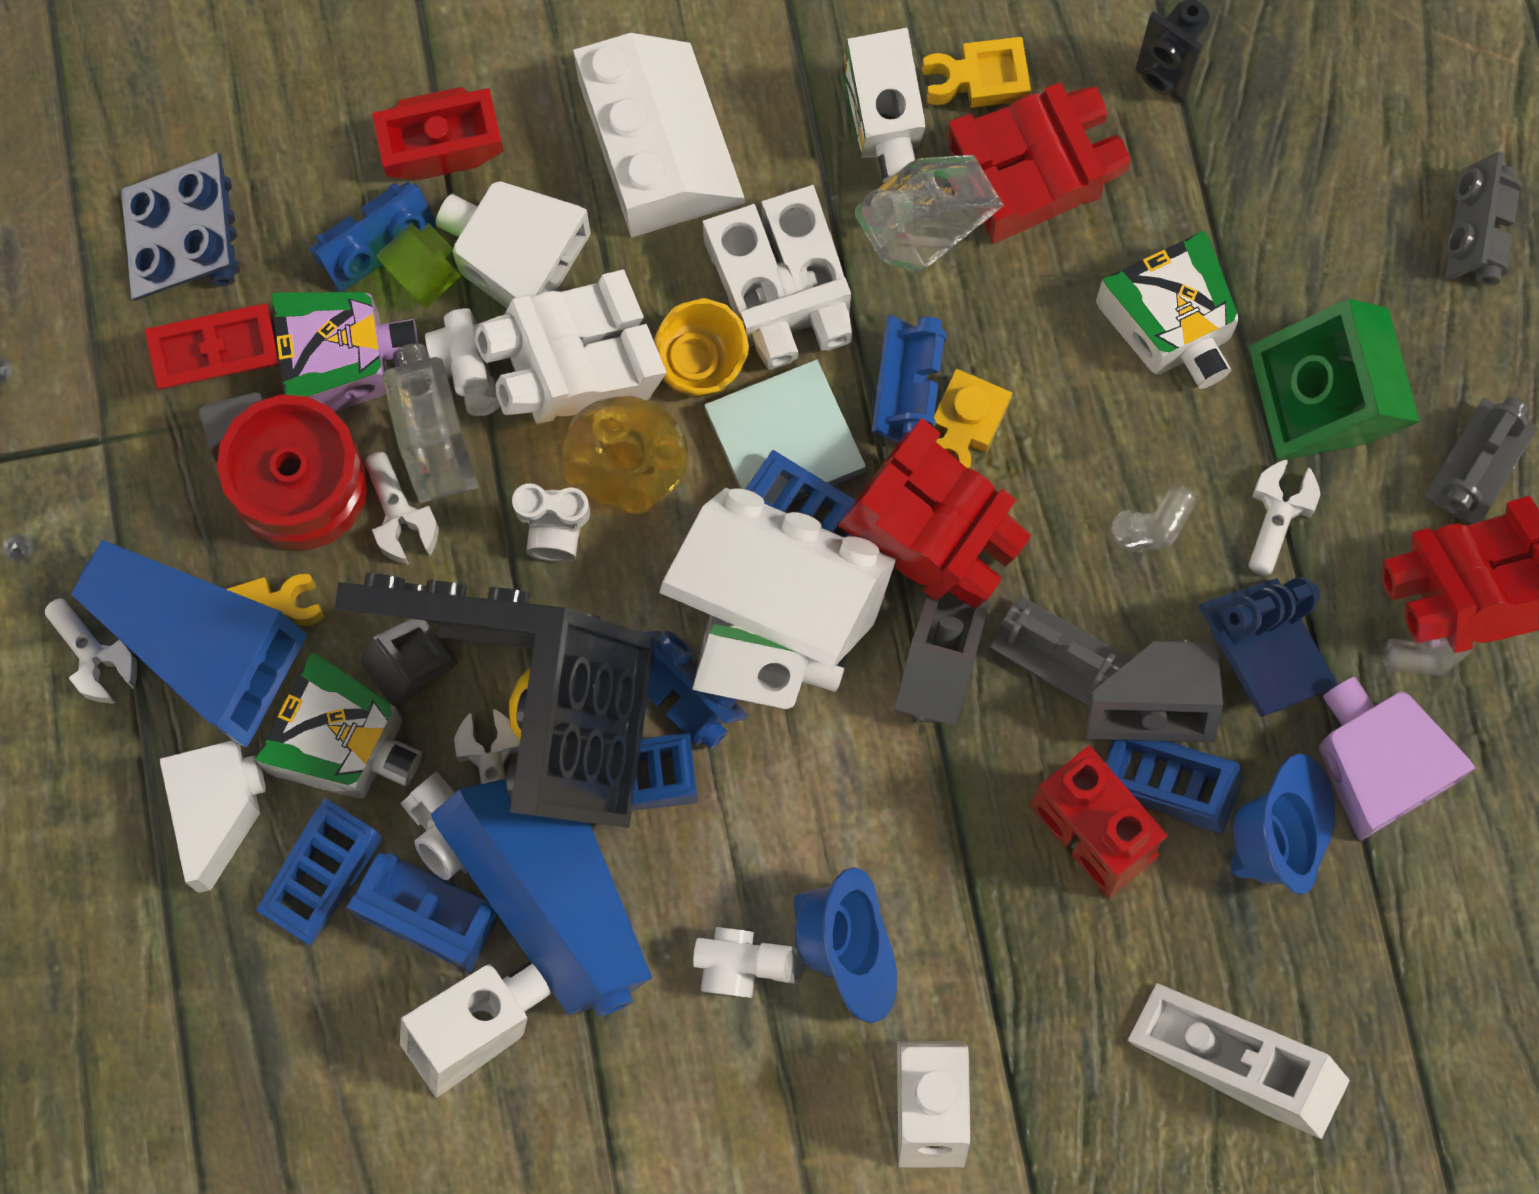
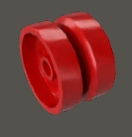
M280 394L253 403L233 419L220 441L217 472L225 496L233 505L240 519L256 538L278 549L308 551L333 543L354 525L366 503L368 476L361 454L354 443L349 428L331 407L308 396Z

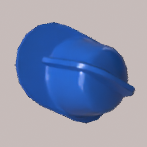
M1296 754L1286 758L1278 769L1268 793L1247 803L1238 810L1234 818L1235 849L1230 867L1235 877L1253 878L1255 881L1269 885L1284 884L1291 892L1299 895L1312 890L1318 868L1331 840L1335 824V802L1331 784L1323 768L1311 756Z
M852 867L843 870L831 886L804 890L795 896L793 901L796 916L795 939L799 957L804 964L812 970L834 978L846 1007L857 1019L874 1023L884 1019L893 1007L897 991V968L893 950L880 914L874 883L865 871Z

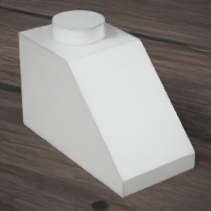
M233 740L160 759L185 883L198 893L209 891L213 888L260 814L256 794L266 791L262 768L255 760L257 756L248 757L247 752Z

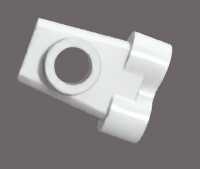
M470 309L453 310L444 316V328L425 333L426 346L432 366L439 380L453 376L455 392L460 396H464L466 410L470 415H489L495 412L500 404L496 396L495 380L490 375L488 363L482 360L475 343V334L481 323L476 322Z
M532 483L524 484L517 488L512 497V504L517 518L522 523L527 522L529 524L526 553L533 558L550 562H570L575 560L580 529L590 517L589 503L584 492L573 487L562 490H543L540 486Z
M437 771L415 788L400 804L418 826L421 824L426 829V832L415 840V847L419 856L435 875L443 880H448L460 869L464 874L467 873V870L438 831L431 816L432 812L455 794Z
M715 927L714 940L697 938L693 956V966L704 968L701 991L749 998L753 996L755 975L760 978L797 984L802 974L803 961L799 957L797 947L770 943L753 945L754 932Z

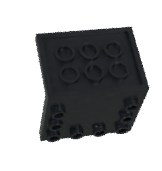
M365 573L364 585L338 582L335 609L425 620L439 624L438 637L443 639L533 649L528 689L521 693L517 705V724L522 730L518 757L514 758L511 762L507 774V792L509 797L512 798L510 812L624 828L630 827L633 794L656 642L655 637L601 620L600 616L580 613L565 607L530 604V593L521 590L489 587L488 599L467 597L466 585L438 580H427L425 586L405 583L406 579L400 577Z

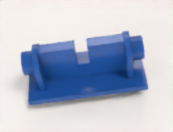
M407 181L398 186L394 182L389 186L390 189L360 208L365 218L358 223L350 215L325 233H319L315 236L317 243L308 249L320 267L326 269L339 292L345 291L437 228L436 220L416 183L412 185Z
M893 315L887 316L872 432L898 443L921 418L935 428L936 420L934 415L938 383L927 380V375L939 373L941 368L943 345L946 342L947 333L941 329L942 321L940 319L920 317L918 318L917 326L914 327Z
M660 630L640 632L656 638L648 698L656 706H660L675 691L681 698L666 715L684 733H690L692 741L697 746L704 743L710 749L715 748L728 733L721 725L723 722L728 724L745 720L748 716L736 703L739 699L692 689L697 665L691 659L695 654L690 646L679 636L670 631H665L664 633Z

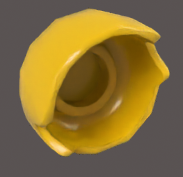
M706 298L681 303L671 309L662 321L653 339L667 372L662 380L674 392L696 398L723 391L737 377L748 357L749 345L744 322L728 305Z

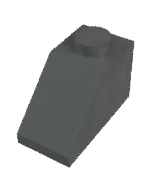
M949 591L937 602L927 595L911 643L895 710L909 713L916 719L927 723L942 722L953 726L957 725L990 601H985L975 609Z
M1175 640L1172 642L1153 641L1092 691L1086 728L1087 739L1215 742L1223 707L1218 643H1200L1190 640Z

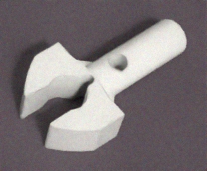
M374 452L368 455L364 460V465L386 514L382 526L372 529L381 552L398 563L409 565L398 541L402 533L401 524L406 523L410 529L419 532L427 554L430 556L435 548L439 533V527L430 506L419 510L409 506L387 454L384 452Z
M1287 460L1278 462L1261 473L1252 498L1263 501L1267 510L1249 562L1250 570L1262 576L1270 575L1273 572L1291 519L1298 515L1311 518L1321 495L1317 480L1312 470L1308 468L1302 478L1299 493L1291 496L1287 502L1283 501V492L1279 487V481L1284 473Z
M55 599L47 605L45 609L46 617L79 658L78 671L70 676L69 679L85 698L101 703H115L107 690L99 683L101 673L98 668L99 663H103L107 667H116L131 688H135L137 660L120 639L111 646L101 645L65 599Z
M493 709V716L498 733L496 740L491 744L490 753H486L484 747L475 741L476 729L471 713L463 720L454 737L458 761H471L479 768L481 784L506 779L504 763L511 753L519 751L520 742L510 728V720L496 709Z

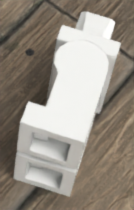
M814 184L762 201V222L755 204L703 220L704 244L711 262L716 266L732 311L744 322L749 347L755 346L767 369L771 370L798 359V350L792 333L811 326L821 351H829L851 342L852 330L849 317L851 291L843 275ZM770 244H772L778 263H776Z
M624 269L603 274L598 283L563 292H545L532 298L530 295L514 298L504 315L481 323L475 334V343L482 360L489 363L510 358L515 372L500 375L495 384L496 396L503 414L532 412L536 424L553 421L556 416H571L649 400L667 373L647 324L639 326L644 317Z

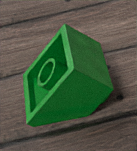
M1347 298L1248 346L1274 449L1279 460H1289L1367 445L1420 422L1390 311L1387 307Z

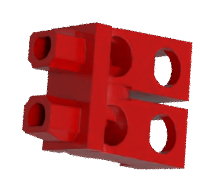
M1059 82L1044 88V93L1026 96L1006 108L974 119L972 114H968L948 122L947 147L951 155H973L958 170L968 192L972 191V200L993 244L1070 211L1083 202L1086 205L1100 199L1104 184L1129 170L1130 155L1118 134L1091 144L1085 133V130L1105 123L1107 118L1105 103L1096 86L1066 93L1062 83Z
M921 418L896 444L838 526L853 537L863 538L874 543L879 548L880 553L896 559L894 568L914 582L924 585L922 591L936 602L949 591L958 599L977 609L992 595L1002 578L977 558L982 549L1006 567L1022 551L1031 535L1014 518L1007 514L1016 502V499L1004 489L997 492L994 485L985 476L975 470L966 468L936 442L941 433Z
M1530 495L1506 502L1505 515L1467 526L1450 524L1432 532L1431 528L1412 532L1411 552L1383 560L1382 583L1391 600H1398L1420 594L1422 597L1421 599L1406 602L1405 606L1407 628L1416 644L1446 638L1453 652L1459 653L1473 649V641L1479 643L1493 642L1539 631V509Z
M1090 745L1039 785L1038 791L1030 802L1029 807L1065 849L1080 839L1071 856L1108 899L1157 860L1159 844L1168 835Z

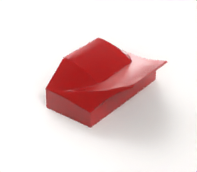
M457 87L401 99L395 108L372 113L386 177L423 180L478 168L504 152L490 88L468 92L463 87Z

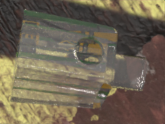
M964 155L919 158L908 163L880 188L870 192L864 201L856 207L854 213L874 250L883 262L915 273H921L1004 205L975 156ZM952 189H954V193H955L954 196H951V195H952Z
M408 344L400 347L392 356L395 368L386 370L382 374V379L399 450L419 503L479 488L443 358H430L427 346L423 344Z

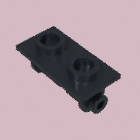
M1197 0L1182 1L1166 19L1154 11L1150 14L1135 71L1141 74L1144 82L1152 90L1161 95H1171L1182 104L1187 99L1203 47L1196 40L1206 29L1209 22V12L1201 2Z

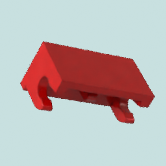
M267 303L144 329L156 386L159 391L280 365L273 310Z

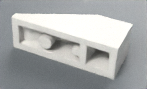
M1156 983L1128 1039L1132 1045L1251 1108L1322 1139L1350 1081L1328 1054Z

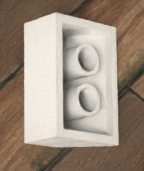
M628 33L573 50L578 82L631 238L745 203L739 180L690 43Z
M725 488L700 510L662 582L659 593L834 668L875 624L896 559L880 553L879 548L866 539L859 537L844 538L821 528V523L809 515L796 512L785 513L764 504L763 498L754 492L736 488L730 490Z

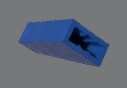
M101 540L91 560L83 567L80 579L71 593L74 598L207 722L234 742L246 748L308 636L279 610L105 540Z
M507 778L459 789L431 813L438 831L528 959L540 972L568 1015L594 1008L597 1017L619 1011L634 1002L630 993L651 980L652 976L590 823L510 812L512 798L509 797L507 792Z

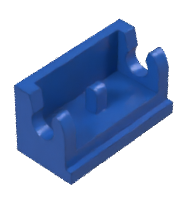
M389 852L386 855L379 853L376 856L358 891L352 897L347 907L358 919L468 973H471L499 918L489 902L415 867Z

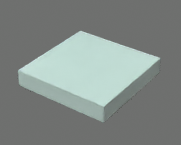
M817 359L704 405L707 418L739 489L746 488L771 450L777 451L832 486L866 472V465ZM779 474L763 497V500L773 505L789 480ZM801 488L791 503L809 495Z

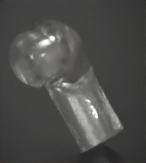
M1172 484L1156 512L1144 514L1135 512L1132 514L1130 509L1121 511L1112 522V532L1115 535L1116 543L1123 549L1133 553L1165 548L1172 545L1199 500L1197 495L1184 486Z
M1389 638L1385 649L1384 668L1429 676H1441L1467 657L1472 649L1454 653L1446 638L1418 644L1412 641Z

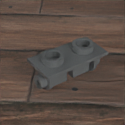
M1500 151L1463 169L1455 187L1457 204L1453 229L1446 243L1448 261L1445 279L1449 281L1471 271L1476 273L1475 280L1478 283L1491 286L1499 284L1501 276L1508 273L1513 234L1494 226L1495 222L1506 227L1515 223L1522 182L1516 177L1517 170L1515 168L1502 165L1504 153Z
M1483 397L1422 498L1468 525L1483 521L1538 429L1529 424L1525 417L1528 407L1522 401L1513 397H1507L1503 403L1497 404Z
M1023 596L1008 611L1001 624V630L990 646V650L1089 707L1092 691L1130 660L1129 657Z

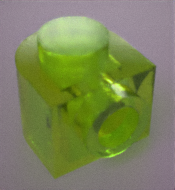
M411 222L375 255L426 309L461 277L457 270L445 259L453 251V248L429 223L419 231Z

